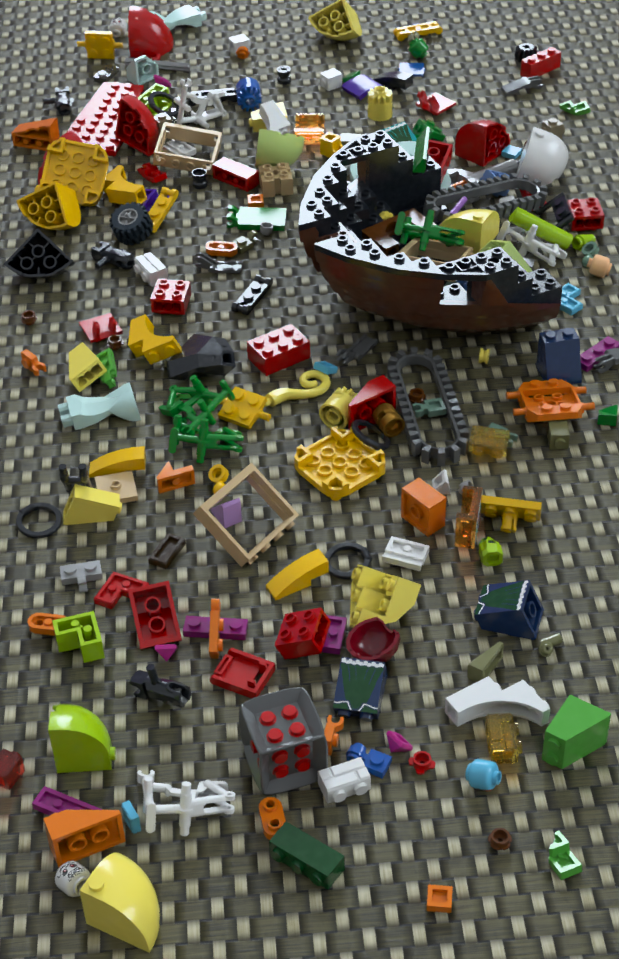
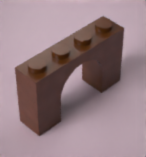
M414 208L404 212L406 217L412 218L411 224L424 226L425 216ZM398 215L362 230V238H371L387 257L399 252V243L390 237L396 235L395 227Z

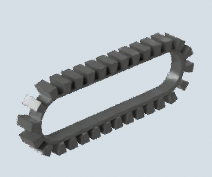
M510 173L509 177L504 174L501 175V178L496 176L493 179L487 178L486 181L483 179L478 182H471V185L466 183L463 186L457 185L455 188L449 187L448 190L446 188L440 189V192L438 190L433 191L432 195L428 194L426 196L423 215L427 216L428 209L434 210L433 222L436 223L439 220L442 223L453 213L442 211L439 206L458 202L463 196L471 199L515 188L529 191L532 194L531 196L479 208L497 211L500 219L502 217L508 218L517 207L527 212L539 210V206L543 207L545 204L548 188L546 185H541V181L537 178L533 182L529 181L530 175L523 174L521 179L518 178L516 173Z
M410 347L409 355H406L403 349L396 352V358L391 356L388 360L387 378L396 385V407L399 415L405 421L404 432L406 433L411 453L414 457L421 454V462L429 464L431 458H437V466H445V458L450 457L454 464L460 461V454L466 456L468 452L469 431L466 428V422L458 405L452 384H450V378L447 370H445V365L442 363V358L440 355L432 358L433 351L425 349L423 355L417 354L418 347ZM418 364L431 370L440 397L446 407V414L456 440L452 445L438 448L432 447L422 440L400 373L403 367Z

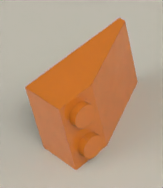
M64 810L43 818L49 846L58 868L67 861H78L126 842L120 810Z

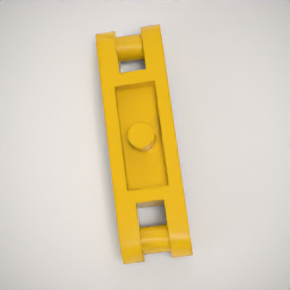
M436 21L395 28L393 34L399 41H403L411 33L414 34L415 30L420 35L426 36L431 33L439 35L443 32V29Z
M162 187L160 195L148 212L153 223V233L158 230L179 195L178 190Z

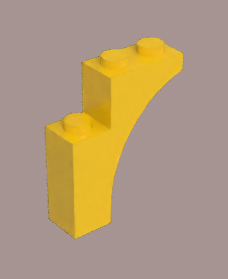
M118 165L107 174L104 193H107L110 203L125 205L128 202L130 204L136 202V204H142L147 200L144 185L126 181L127 178L123 166Z
M146 314L131 320L128 346L136 358L144 355L150 364H154L182 352V347L174 336L154 335V325Z

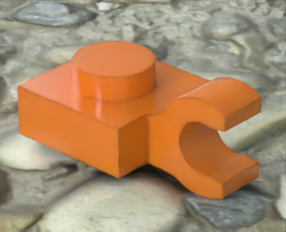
M27 349L21 352V363L25 369H29L35 376H39V370L47 371L46 365L39 362L37 356Z
M332 715L327 717L324 734L328 746V755L330 756L332 755L333 747L338 746L339 734L336 732L343 729L344 717H340V721L337 723L332 722Z

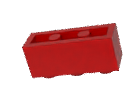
M549 47L521 60L520 75L523 77L541 76L559 68L561 51L554 47Z
M222 157L212 164L213 178L246 192L259 185L258 170L226 157Z

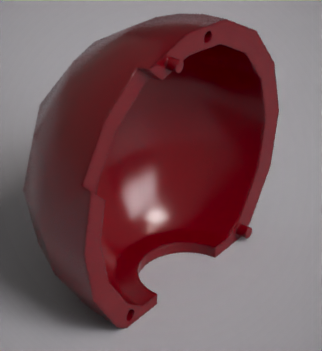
M375 617L362 621L349 632L346 639V647L350 655L355 659L385 663L397 652L400 634L395 629L390 631L380 618Z

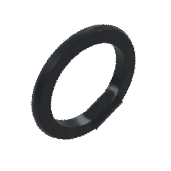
M154 91L147 98L150 108L156 113H166L170 117L178 115L179 105L174 102L172 95L162 91ZM161 96L169 99L174 103L176 110L167 112L160 109L154 103L153 98Z
M361 419L352 422V431L363 444L375 450H386L390 447L389 437L385 436L376 425ZM362 425L374 430L383 439L384 443H378L366 437L359 430L358 426Z
M42 502L31 503L19 510L16 517V526L27 537L44 538L54 534L60 528L63 518L61 512L51 504ZM36 510H47L56 516L55 524L48 530L40 532L26 529L22 521L26 515Z
M353 542L337 544L331 547L325 554L329 561V573L341 579H351L353 571L341 572L331 566L330 559L336 552L341 550L357 551L362 555L364 559L363 566L370 567L372 561L368 549Z

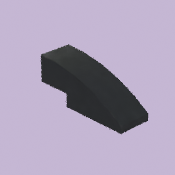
M392 71L382 73L373 78V80L384 87H388V90L394 91L397 88L406 90L413 85V74Z

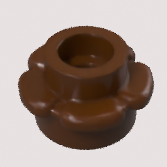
M26 310L21 314L23 324L33 325L37 320V315L32 310Z
M114 334L108 337L107 346L109 348L118 350L121 348V345H124L120 335Z
M413 388L408 394L409 400L413 404L422 403L426 398L424 391L420 388Z
M496 828L489 835L488 841L495 850H507L511 845L512 838L506 829Z

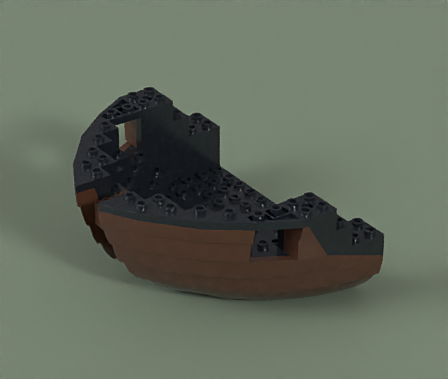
M379 130L351 140L334 153L313 176L300 206L298 223L300 242H303L305 252L308 258H311L316 271L322 273L331 289L338 293L340 298L348 305L371 314L422 328L464 333L509 331L543 324L557 317L561 305L562 285L544 268L527 273L501 247H495L454 261L419 255L417 257L420 259L411 261L404 252L387 257L371 238H362L363 229L384 221L379 216L383 211L391 212L394 217L401 211L405 212L414 208L423 215L426 196L428 194L432 195V192L436 190L440 192L441 167L428 154L425 172H412L414 156H410L384 130ZM357 163L359 177L347 185V169L344 166ZM445 205L439 206L440 210L450 212ZM438 220L435 224L439 226L441 221ZM401 235L390 236L399 243V251L406 246L400 244ZM432 260L446 263L436 266ZM445 280L467 281V291L458 282L444 286L448 282Z

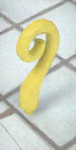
M318 370L306 371L299 377L300 385L306 389L280 388L273 390L265 395L267 398L265 407H274L287 400L309 399L323 395L330 388V377ZM315 378L320 380L322 383L319 386H317L318 382L316 380L308 381V379Z

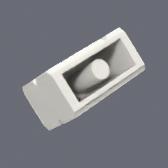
M151 252L135 257L134 271L136 274L141 275L144 282H148L153 287L157 279L168 280L167 268Z
M359 757L318 771V785L327 803H338L344 801L346 797L355 794H365L371 789V777L367 768H365L362 758Z

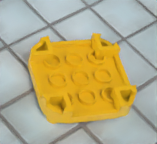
M59 138L47 147V156L42 179H40V186L43 188L56 181L75 191L79 206H96L103 195L109 167L108 155L100 145H91Z
M337 426L331 428L330 435L306 448L302 444L298 446L294 456L296 471L321 493L329 496L334 501L352 494L378 479L386 472L385 453L382 449L376 451L363 444L355 436L351 427L350 430L338 429Z

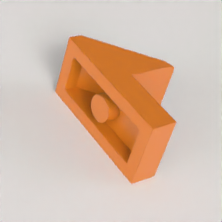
M168 461L156 477L159 494L195 484V474L192 465L173 470Z

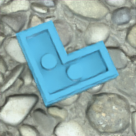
M570 283L562 286L560 310L571 316L583 308V304L574 298L580 295L581 289Z

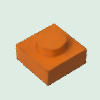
M263 194L248 195V207H264Z
M428 884L427 911L451 913L453 886Z

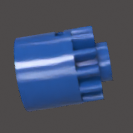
M246 77L237 83L238 105H241V109L246 108L248 112L250 108L252 111H254V107L259 108V104L262 101L258 81L254 78Z

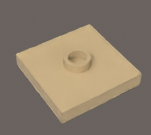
M132 471L95 477L96 488L120 494V502L138 501Z

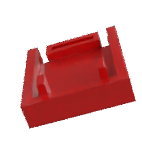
M230 648L228 655L225 654L214 670V674L210 677V682L213 685L252 699L258 697L276 670L275 663L235 648ZM258 674H263L258 683L256 684L255 679L258 676Z

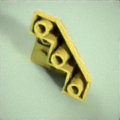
M358 564L351 575L353 580L350 597V627L354 628L362 621L375 617L380 618L384 624L396 622L415 605L421 584Z

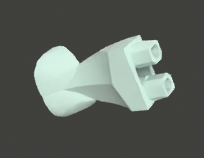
M186 5L180 7L166 17L149 11L162 18L170 30L178 25L199 27L202 26V21L207 20L206 12H200L197 6L191 7Z
M130 382L123 384L105 397H82L74 394L66 397L67 402L58 405L63 427L66 428L74 425L75 430L96 424L111 414L128 421L141 420Z

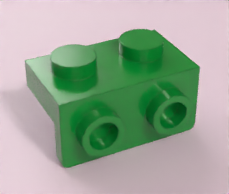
M419 118L412 130L414 134L421 135L425 128L429 127V140L434 138L443 141L446 137L442 130L436 127L435 123L429 119L425 121Z

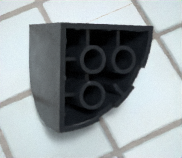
M38 228L4 263L7 268L16 274L32 279H47L58 276L75 264L71 258Z

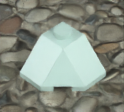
M145 55L134 59L126 67L127 80L133 84L141 85L154 79L153 76L155 74L159 76L158 64Z

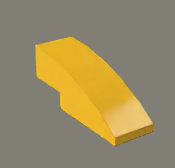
M145 446L120 449L90 462L89 478L131 470H145Z
M318 548L285 567L266 584V589L276 601L311 586L312 579L329 572V561Z

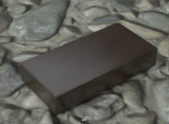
M168 533L148 558L149 564L167 569L185 546L186 540Z

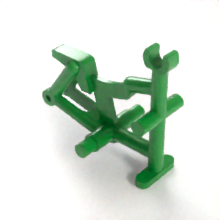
M428 209L427 216L425 217L424 226L411 224L412 218L406 217V214L401 211L398 214L395 234L397 236L401 235L400 244L406 245L408 239L420 238V251H426L429 239L438 240L447 247H462L464 239L456 236L465 235V231L433 225L435 211ZM440 231H446V232H451V233L445 234V233H440Z
M192 375L190 380L193 387H177V385H172L169 388L170 394L167 405H161L158 408L163 415L174 417L181 411L187 413V418L192 423L189 426L185 425L182 427L180 432L185 435L194 436L196 433L195 429L201 424L202 418L209 419L210 425L216 424V420L211 412L216 409L226 396L231 401L235 399L232 390L225 380L222 379L219 382L223 390L220 393H215L204 388L197 376ZM196 403L202 411L198 416H196L197 414L192 408Z
M177 414L173 417L174 427L170 431L168 451L175 453L179 441L197 444L196 462L204 463L206 449L242 452L243 447L232 440L243 441L244 436L241 431L232 430L228 427L219 428L216 432H210L208 427L209 419L202 418L201 426L199 429H195V434H199L198 436L180 434L181 428L190 424H187V417L182 418V415ZM222 440L228 445H218L217 441Z

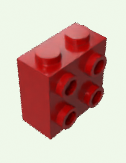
M574 198L568 200L575 218L574 221L569 223L571 231L603 229L605 215L598 198Z
M157 279L150 298L151 311L160 314L185 315L191 298L190 281Z
M322 608L287 613L281 624L275 647L284 659L321 654L331 621Z

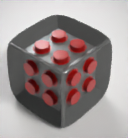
M293 687L271 692L247 700L240 705L239 725L241 740L244 745L248 765L262 794H278L318 781V771L328 768V746L320 717L310 695L303 687Z

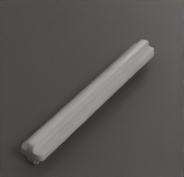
M126 58L124 61L125 65L128 66L136 58ZM153 60L158 64L159 69L189 72L191 69L189 63Z

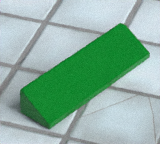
M426 127L416 140L412 172H425L429 127Z

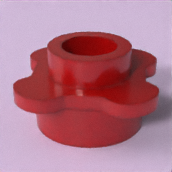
M426 751L416 752L408 761L409 765L413 766L419 775H423L425 771L434 769L436 766L435 761L431 760V755Z

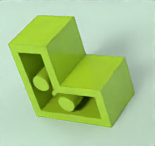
M94 611L52 620L59 652L80 648L84 663L105 658Z

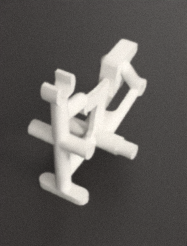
M187 78V82L183 79L180 80V85L182 86L181 98H174V102L179 105L176 124L182 125L183 123L194 122L208 129L210 126L207 123L208 120L227 115V111L223 108L220 97L226 95L225 92L222 90L209 91L207 98H198L195 93L187 92L188 87L192 85V80ZM186 98H190L192 102L200 104L196 113L191 111V107L186 104ZM214 105L215 108L205 111L206 106ZM184 110H186V114H187L189 117H183V116H184Z
M504 221L496 238L497 240H504L505 235L509 234L512 236V241L522 243L518 252L523 258L528 251L553 267L556 265V257L563 260L567 257V252L559 248L558 244L544 243L536 236L538 226L532 224L530 230L526 231L518 226L510 227V222ZM521 232L527 233L526 237L520 235ZM540 247L542 251L549 253V258L540 254L538 248Z
M141 770L137 772V782L142 784L143 813L146 814V831L148 833L155 831L156 814H179L180 835L187 836L189 835L191 817L219 813L233 814L235 811V807L226 802L235 800V793L228 791V784L225 781H201L197 789H191V783L185 781L182 782V789L172 788L170 784L155 783V772L153 770H150L148 775L142 774ZM153 792L165 793L166 797H180V804L156 805L153 801ZM214 803L217 807L204 808V805Z

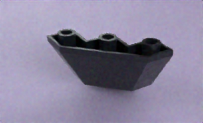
M193 334L182 346V352L172 356L167 362L169 379L182 381L186 380L194 372L225 376L236 367L234 351L225 338Z

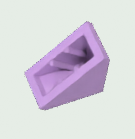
M239 498L211 508V512L224 528L242 522Z

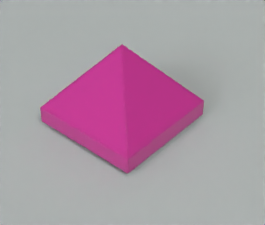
M156 74L153 76L157 84L165 87L171 86V83L164 77Z
M176 644L155 646V650L166 662L178 649Z
M387 731L386 735L390 752L413 750V746L401 734Z

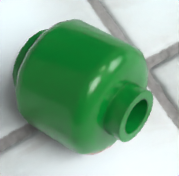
M415 38L408 44V50L414 58L420 57L422 59L428 54L426 51L429 47L422 38Z

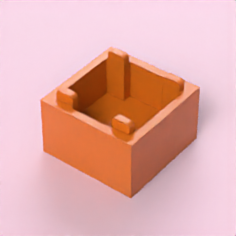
M417 478L402 488L401 517L429 537L445 526L446 496L421 478Z

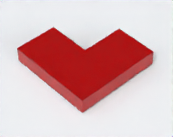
M113 572L94 597V604L113 609L122 596L129 598L128 589L146 586L149 583Z

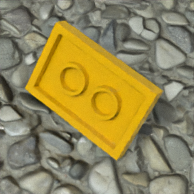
M485 495L481 497L482 514L492 518L497 517V515L502 516L500 530L503 532L516 533L518 518H522L526 522H536V520L540 521L542 502Z

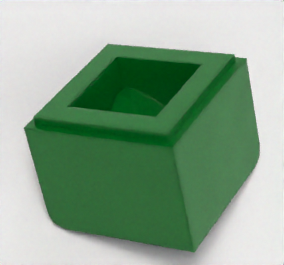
M618 405L599 410L597 424L616 426Z

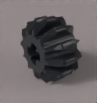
M518 44L515 48V59L521 62V60L538 53V50L534 44Z

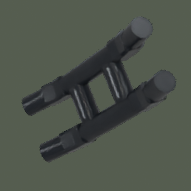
M66 464L58 466L60 480L68 494L71 493L74 484L95 488L90 482L86 464H79V476H69Z

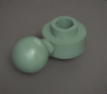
M593 241L587 242L582 247V253L585 256L582 259L583 267L588 268L586 266L589 258H593L594 255L599 253V247Z

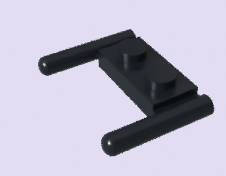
M564 192L535 211V214L539 216L552 207L558 222L555 226L560 229L575 220Z

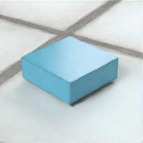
M508 145L502 151L501 156L516 159L522 153V149Z
M326 361L315 362L313 367L327 375L335 374L338 371L337 366Z
M129 800L123 802L121 805L123 818L131 832L135 834L141 831L139 816Z

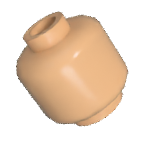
M596 254L593 258H589L586 267L589 268V274L604 278L605 275H609L612 263H610L608 257Z

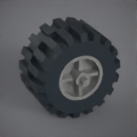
M128 202L125 205H120L111 214L109 219L110 227L116 239L120 243H124V245H134L135 243L139 244L141 241H145V238L149 237L150 232L153 230V223L147 209L140 203L132 202L130 204Z

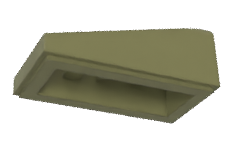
M499 641L468 664V679L478 682L492 673L503 658V642Z

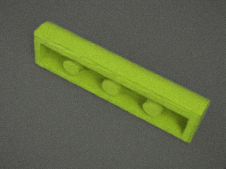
M519 207L509 216L510 223L526 231L530 230L532 224L537 225L536 236L551 244H558L559 248L566 250L572 242V234Z

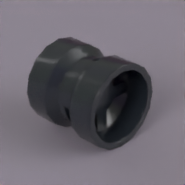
M279 66L277 68L278 84L287 85L291 83V76H289L291 68L289 66Z
M196 168L192 170V183L195 189H204L208 186L206 179L207 171L205 169Z

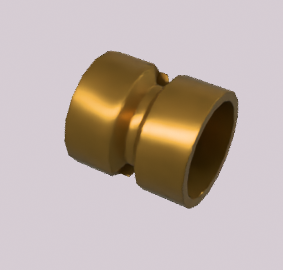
M383 403L373 411L372 418L385 436L395 437L403 431L405 421L391 404Z

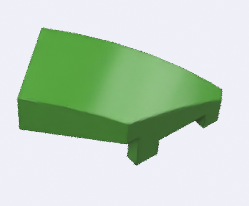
M570 100L559 104L560 109L574 115L591 113L586 101L573 105Z
M558 830L555 832L553 844L549 847V864L560 880L582 872V864L570 851L568 840Z

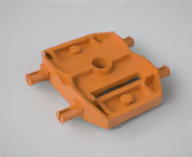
M562 379L531 380L530 382H523L515 392H506V399H517L521 407L513 408V415H524L527 422L582 418L584 410H595L594 402L583 403L577 395L586 394V386L575 387Z

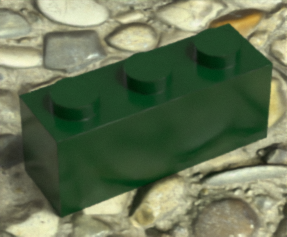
M285 822L269 840L270 855L275 861L286 864L295 873L306 876L312 883L322 886L327 890L345 870L344 855L288 822Z

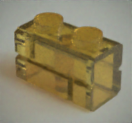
M473 425L469 441V451L478 456L484 453L491 454L494 458L507 457L510 430Z
M511 713L500 715L487 714L485 731L490 761L496 764H503L504 762L506 764L517 763L519 754H522V741L517 740V736H519L518 722H514L513 714Z

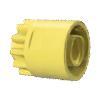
M376 86L368 91V117L371 120L386 121L392 117V90H388V87Z
M345 386L342 389L338 387L319 409V416L322 422L329 428L337 426L338 429H344L348 424V404L357 393H354L352 389L347 390Z

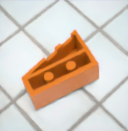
M57 118L19 124L11 133L14 146L47 151L48 145L60 137Z

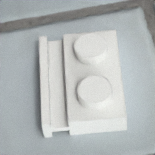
M179 140L166 142L162 150L165 153L188 157L196 154V148Z
M391 536L385 553L382 555V562L421 571L430 546Z

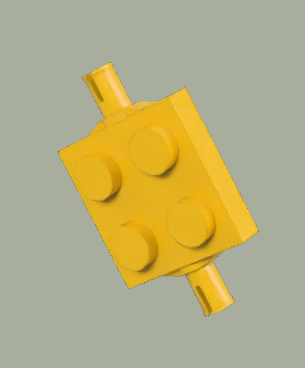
M85 31V41H77V47H85L88 58L115 59V48H123V42H115L113 32Z
M236 386L232 390L235 399L231 401L227 397L220 403L223 407L218 413L219 419L249 430L259 418L268 422L271 419V414L263 412V408L267 403L266 397Z

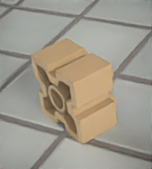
M280 162L276 166H271L270 164L258 166L259 183L263 198L275 197V194H281V196L293 195V177L290 172L289 163Z

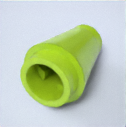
M593 234L575 235L571 242L572 247L575 250L581 251L587 242H595L596 238Z

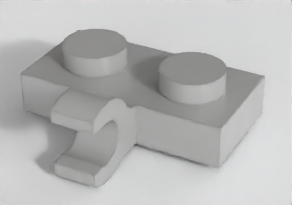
M100 560L60 566L62 586L78 583L80 593L88 592V581L103 579Z

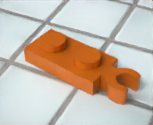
M211 599L209 655L211 659H219V651L223 652V639H220V631H224V619L220 618V599Z

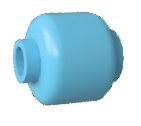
M475 759L472 763L468 764L465 777L472 788L491 791L496 785L500 784L502 773L495 762Z

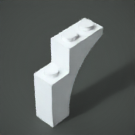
M274 100L260 105L259 115L264 121L267 130L281 132V135L290 132L291 124Z
M488 676L445 698V713L457 727L473 719L490 715L521 717L540 726L549 723L550 707L548 703L542 700L536 694L535 689L524 680L502 690L500 685Z

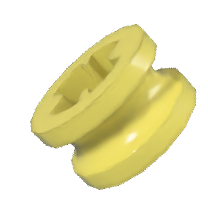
M480 349V364L482 362L488 364L490 349Z

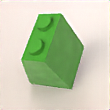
M569 695L545 730L542 760L552 766L564 769L604 746L607 742L611 713Z

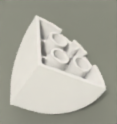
M533 127L521 155L517 170L518 178L522 179L523 174L530 175L529 181L533 182L537 178L541 181V185H548L553 180L558 179L562 175L569 158L565 143L558 136Z

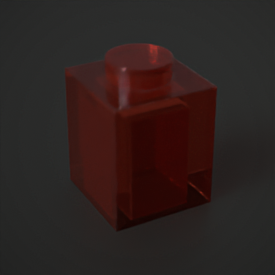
M3 748L0 752V786L10 790L24 773L25 767L22 756L19 753Z

